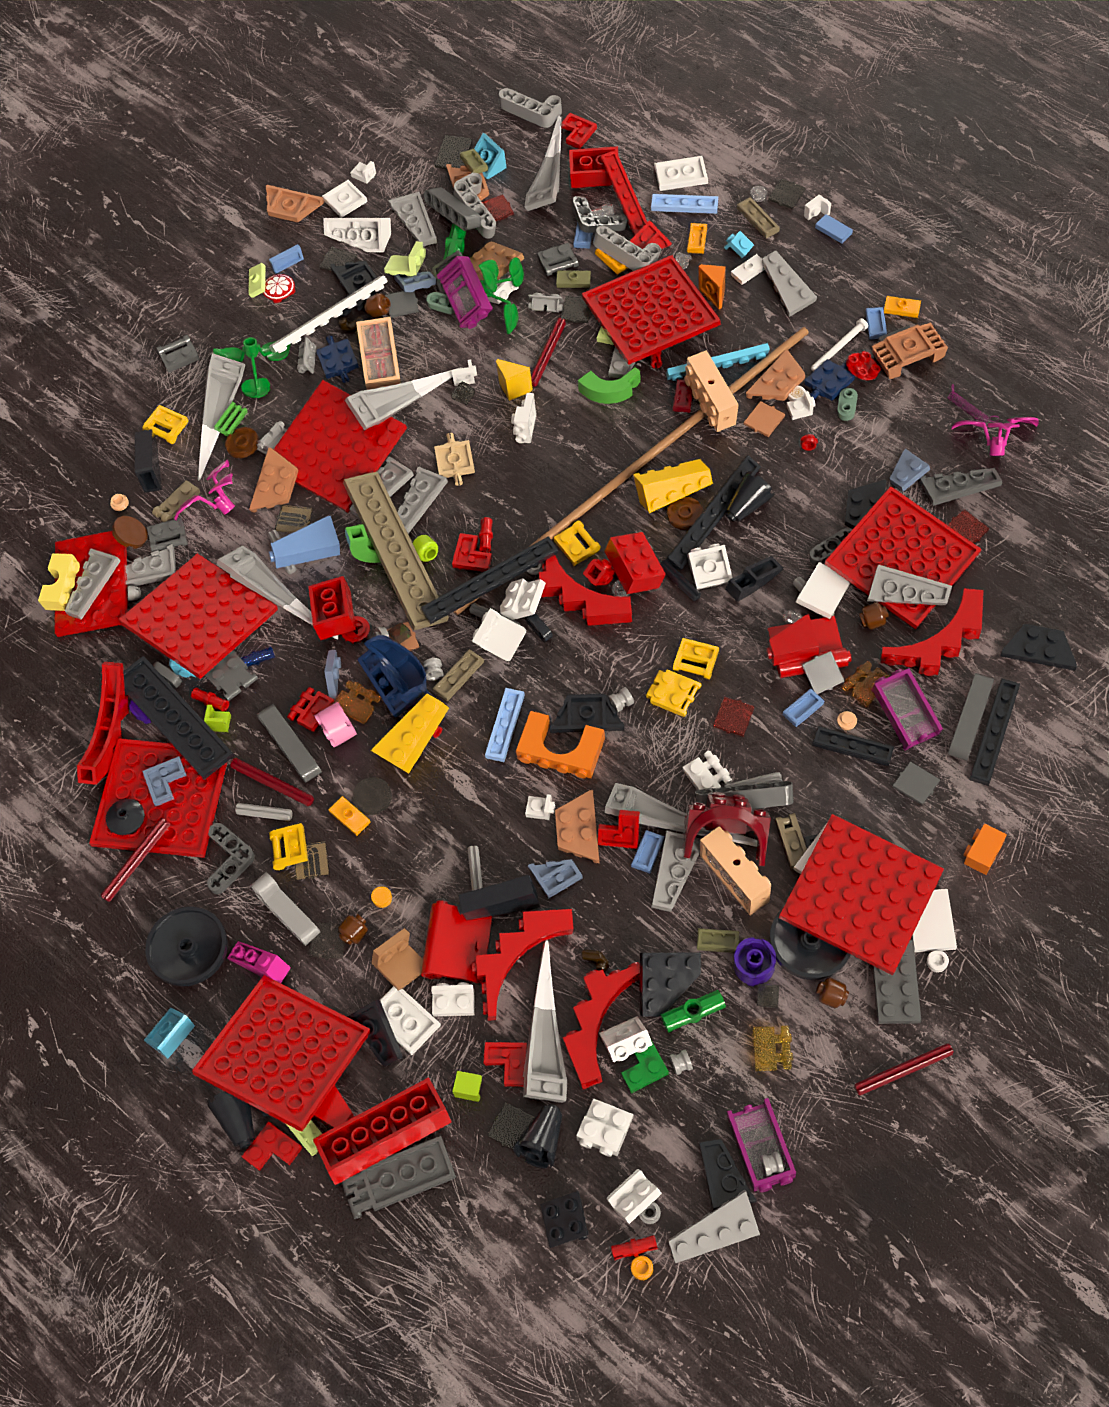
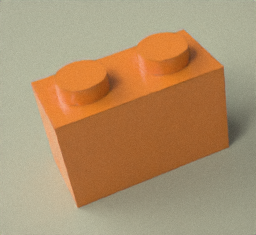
M984 823L982 829L977 828L972 839L975 842L973 845H968L963 854L966 857L964 864L987 875L1007 834Z

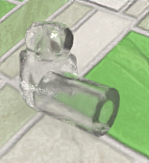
M787 610L783 614L785 622L795 623L802 618L800 613L793 610Z

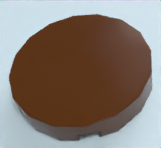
M238 428L235 430V433L227 437L225 448L230 456L245 458L257 450L260 438L252 428Z
M683 497L670 503L667 510V518L673 527L680 530H689L703 512V507H701L696 499Z
M121 516L112 525L114 538L125 547L130 546L133 549L142 547L147 540L148 533L146 528L133 517Z

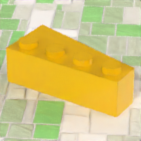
M700 459L680 463L676 467L667 466L659 471L650 470L642 475L639 473L633 474L639 502L649 513L713 484L710 469Z
M426 694L371 751L409 774L449 707L431 695Z

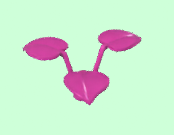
M1017 417L1007 419L1009 423H989L988 427H999L998 437H992V440H990L986 423L959 421L952 426V429L961 425L982 427L987 439V445H990V455L1004 456L1011 428L1020 427L1019 424L1015 423L1025 422L1037 427L1039 420L1035 417ZM1002 428L1007 430L1004 440L1003 437H1001Z
M228 460L216 467L206 478L207 481L212 478L216 484L209 491V494L215 490L218 492L219 495L214 499L216 503L214 504L199 495H195L179 507L174 518L176 521L178 515L197 500L207 503L214 509L219 508L224 515L235 507L221 488L232 484L233 474L226 475L219 482L216 479L219 471L229 467Z

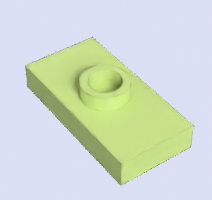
M263 263L249 269V295L252 298L265 292V265Z
M310 1120L303 1132L287 1125L313 1157L318 1152L313 1139L322 1134L316 1125Z

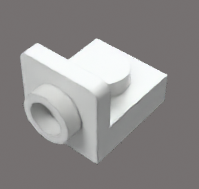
M372 161L368 165L359 162L351 171V177L366 184L376 174L374 162Z
M821 195L816 196L805 205L804 217L810 220L820 212L824 215H830L831 203Z
M468 360L469 367L452 370L454 386L475 383L474 376H477L476 365L472 366L471 360Z
M808 391L804 392V398L787 402V409L792 420L813 415L815 400L813 397H810Z
M547 794L546 798L529 796L525 813L526 817L549 820L550 813H554L555 802L552 801V796L550 794Z

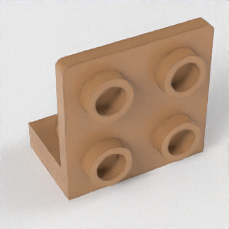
M405 928L373 950L372 964L398 991L421 975L423 959L408 945L410 933Z

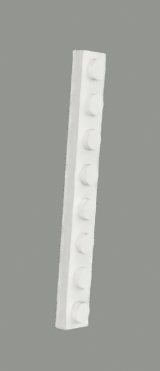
M385 276L377 277L271 344L269 348L272 352L278 351V353L285 351L288 344L299 342L301 336L304 334L310 335L318 325L320 327L329 323V318L340 316L343 314L342 310L354 307L359 299H367L371 296L370 292L381 290L384 288L383 284L388 281Z

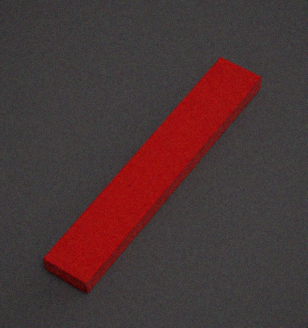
M616 150L602 154L600 159L635 236L645 226L647 220Z

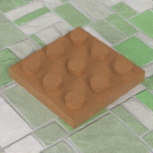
M491 241L480 251L474 253L470 260L479 280H484L478 265L486 260H495L499 269L497 280H499L509 272V263L512 258L517 257L521 262L524 256L521 252Z

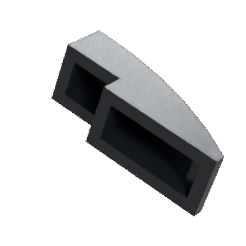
M770 556L746 567L742 574L729 579L725 590L738 602L767 584L783 570V567Z

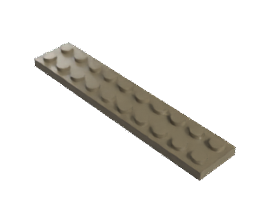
M378 472L344 479L343 484L413 630L447 622L448 615L430 625L421 610L422 606L437 599L438 595Z

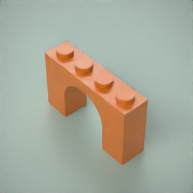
M530 711L516 749L517 759L526 764H538V766L545 769L553 768L560 773H572L579 778H592L605 740L604 729L586 725L580 743L573 751L567 754H555L544 746V740L550 726L549 715Z

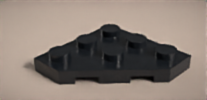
M640 953V1016H661V1014L669 1010L701 974V953Z

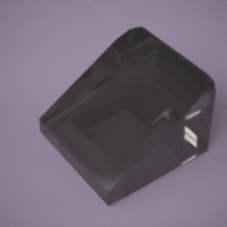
M401 622L388 630L389 638L399 644L412 636L410 629Z

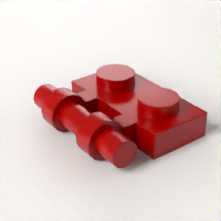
M308 687L305 692L301 693L296 705H292L287 718L293 721L296 716H299L297 719L298 724L314 732L319 725L315 715L334 704L335 701L320 691L315 696H312L315 691ZM306 703H309L305 709H302Z

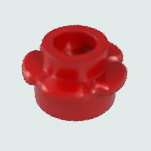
M806 434L800 439L802 448L808 451L815 449L818 443V439L812 434Z

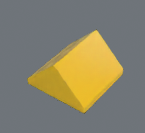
M500 359L496 360L499 384L509 401L532 391L530 367Z

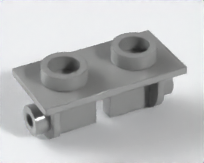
M534 293L529 295L532 302H529L528 308L532 309V311H544V305H547V312L559 313V311L563 310L564 300L558 294L544 296L541 293Z
M305 337V342L299 345L298 357L300 359H298L297 370L299 373H305V371L309 370L314 374L317 349L315 344L307 337Z
M282 421L275 422L269 433L258 441L257 450L266 455L268 448H275L287 431Z

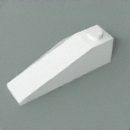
M323 218L325 236L348 243L366 252H384L391 236L390 218Z

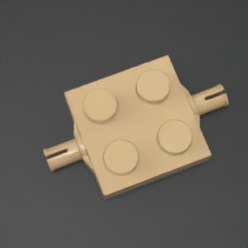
M448 433L446 435L448 443L434 446L439 475L446 478L454 477L455 485L459 486L458 480L460 485L463 484L462 475L475 473L469 440L455 441L453 433H450V439Z

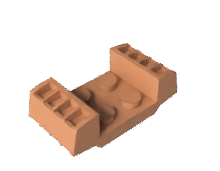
M928 323L921 326L916 325L886 337L883 341L872 346V353L888 378L892 379L901 375L903 366L928 356L932 362L942 359L948 347L932 324Z

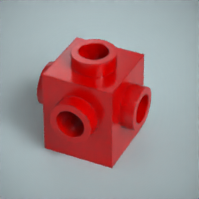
M593 559L583 574L595 586L607 585L612 581L615 570L611 567L612 564L608 560Z

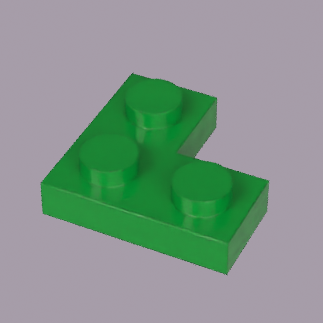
M653 1044L643 1052H635L634 1055L639 1064L621 1073L632 1094L668 1075L669 1071Z

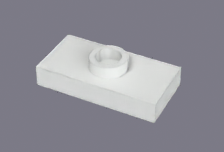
M756 254L732 270L731 276L743 285L765 270L762 258Z

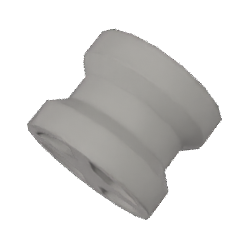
M430 658L423 662L427 680L434 681L443 677L440 659Z
M685 1049L680 1054L669 1055L676 1075H680L684 1070H693Z
M778 1151L773 1152L769 1156L761 1155V1162L766 1177H770L776 1172L779 1174L784 1172Z

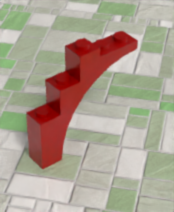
M555 555L547 559L546 563H542L543 572H539V579L546 584L541 597L559 596L560 605L563 604L564 611L582 610L583 619H587L588 626L632 622L630 597L604 595L585 588L566 574Z
M964 588L960 607L954 618L944 629L931 638L913 645L882 647L880 663L905 665L906 667L917 666L919 667L920 674L927 676L938 675L941 655L949 658L959 657L962 637L970 640L979 639L982 630L983 590Z
M104 662L102 664V691L97 723L90 744L83 758L77 764L78 783L97 785L109 772L113 758V748L117 740L122 739L121 721L129 713L128 696L125 695L123 663Z
M572 909L523 912L522 918L519 919V931L523 932L499 933V940H495L496 953L500 952V954L476 955V962H472V973L477 974V980H485L481 982L482 994H486L487 1002H483V1015L488 1016V1021L496 1020L500 988L515 962L529 949L539 943L557 936L573 933Z
M639 962L630 964L627 969L622 971L614 970L609 973V976H605L602 969L600 971H590L583 977L591 1000H582L573 1007L581 1031L573 1030L567 1033L566 1037H563L564 1045L582 1089L602 1082L596 1053L601 1023L615 999L625 989L640 980Z

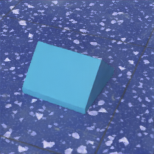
M483 133L474 149L487 164L488 171L482 173L486 179H489L506 168L505 152L489 136Z
M170 1008L144 1041L168 1059L195 1025L185 1014Z

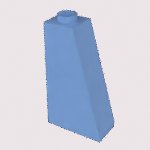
M327 516L271 543L272 551H269L270 561L275 563L277 569L290 566L291 564L295 565L340 555V544L331 516Z

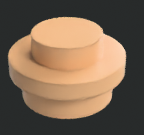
M116 494L111 498L110 504L115 511H122L127 508L129 501L126 496Z
M845 711L839 714L837 723L841 729L851 730L856 726L857 718L852 712Z

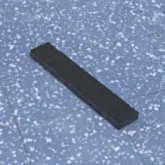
M1001 678L969 779L970 781L989 786L1020 683Z

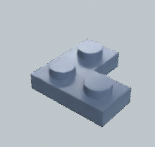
M180 757L143 771L155 806L173 800L174 797L169 782L187 776Z

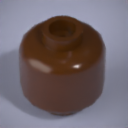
M381 293L370 296L366 300L365 311L374 318L386 315L391 306L390 300Z
M878 602L862 607V612L859 613L863 626L870 630L884 626L886 624V617H889L886 607H881Z
M358 914L355 917L352 915L346 916L338 927V932L340 933L338 937L350 946L352 943L359 944L368 932V928L365 925L367 921Z
M831 977L825 979L824 982L820 981L816 988L819 1002L834 1009L844 1006L849 995L846 985Z

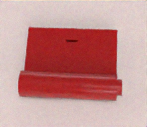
M831 616L830 619L825 617L811 620L819 643L818 656L831 651L838 668L848 666L849 662H851L850 651H846L845 647H842L835 616ZM792 624L768 628L769 638H773ZM814 657L776 665L779 678L806 674L802 664L814 659Z
M436 901V903H433L431 905L421 976L427 979H440L444 976L481 984L483 980H477V974L472 973V962H476V955H487L492 916L466 920L463 914H459L457 906L449 905L446 901Z

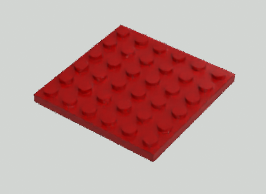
M673 255L582 293V299L628 365L721 325L719 317Z
M322 380L273 450L299 470L295 481L296 484L348 513L353 503L343 484L344 479L377 472L407 429V426L393 417H389L382 423L364 430L345 402L346 398L351 395Z
M890 486L825 560L824 564L869 596L878 565L953 586L980 554L982 549ZM878 602L915 629L918 628L936 606Z
M197 553L123 615L119 622L132 633L201 679L278 611L277 605L230 577V574Z
M118 739L89 844L92 847L135 851L156 823L163 818L170 823V826L149 852L205 858L210 837L208 833L210 826L213 825L227 763L203 780L171 743ZM180 757L187 776L169 782L174 799L155 806L143 771ZM122 799L136 800L142 805L145 812L144 822L141 827L129 835H117L110 831L106 824L108 809L115 802Z
M832 814L779 918L893 975L944 868Z
M264 975L192 1069L193 1075L303 1132L367 1039L370 1029Z

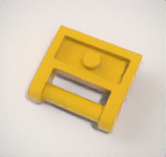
M159 405L144 423L143 430L152 429L155 435L166 439L170 444H174L177 436L189 421L187 417ZM156 423L171 431L167 433L163 430L154 427V424Z
M576 521L572 527L554 537V542L574 566L601 549V545L595 542L583 528L584 525L581 521ZM579 533L590 547L585 549L574 534Z
M682 638L673 670H683L710 679L719 647ZM682 659L705 664L707 667L705 669L682 663Z
M302 823L273 830L269 833L273 846L274 861L272 864L274 870H282L286 866L308 861L304 826ZM284 837L286 853L284 858H282L280 839Z

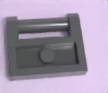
M569 243L537 253L546 276L572 266L573 268L579 266Z
M188 334L168 345L156 347L168 373L200 360ZM185 344L187 345V346H185V347H183V348H181V349H178V350H176V351H174V352H171V353L165 355V353H167V352H169V351H171V350H174V349H176V348H178V347H181V346H183V345H185Z
M182 517L177 518V521L174 519L147 527L152 552L167 549L166 546L171 544L174 547L188 545Z

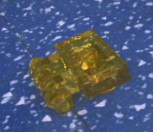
M774 1026L753 1027L755 1071L777 1070V1062H783V1069H792V1061L794 1059L790 1047L792 1034L789 1033V1026H781L780 1035H775ZM775 1043H782V1053H776Z

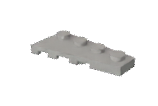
M670 831L666 832L651 905L652 908L672 911L700 853V838L695 837L690 858H685L682 852L684 835Z
M743 1190L735 1198L723 1203L721 1207L712 1213H708L695 1224H691L668 1239L675 1263L760 1235L747 1192Z

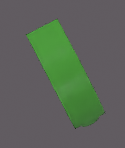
M635 367L626 375L614 381L600 379L590 371L578 380V389L582 395L594 402L604 404L618 403L632 396V388L637 387L640 383V371Z
M363 524L345 528L348 546L356 559L369 563L381 562L367 536Z

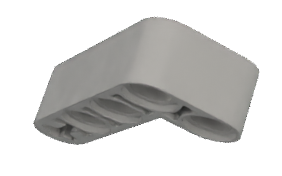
M504 88L499 92L501 109L541 127L548 128L552 126L557 117L562 114L561 98L559 96L552 95L544 103H541L509 88Z
M471 173L455 182L453 196L481 215V226L476 229L484 238H492L495 235L496 221L477 196L481 192L482 177L478 173Z
M599 226L596 229L593 240L594 246L633 271L652 264L659 259L661 248L655 243H650L644 249H641L606 226Z
M267 872L250 885L262 903L304 946L320 933L317 926L289 899Z

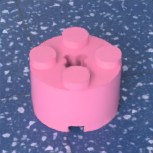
M338 702L315 715L316 720L323 728L324 734L333 747L357 735L353 725Z

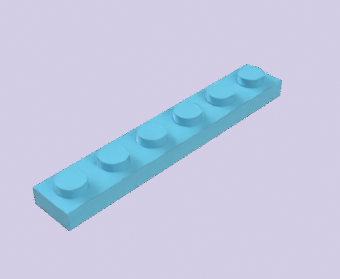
M768 343L711 357L717 368H728L733 363L739 362V364L749 362V359H763L770 349ZM687 364L668 368L666 371L667 380L677 381V379H682V376H686L685 366Z

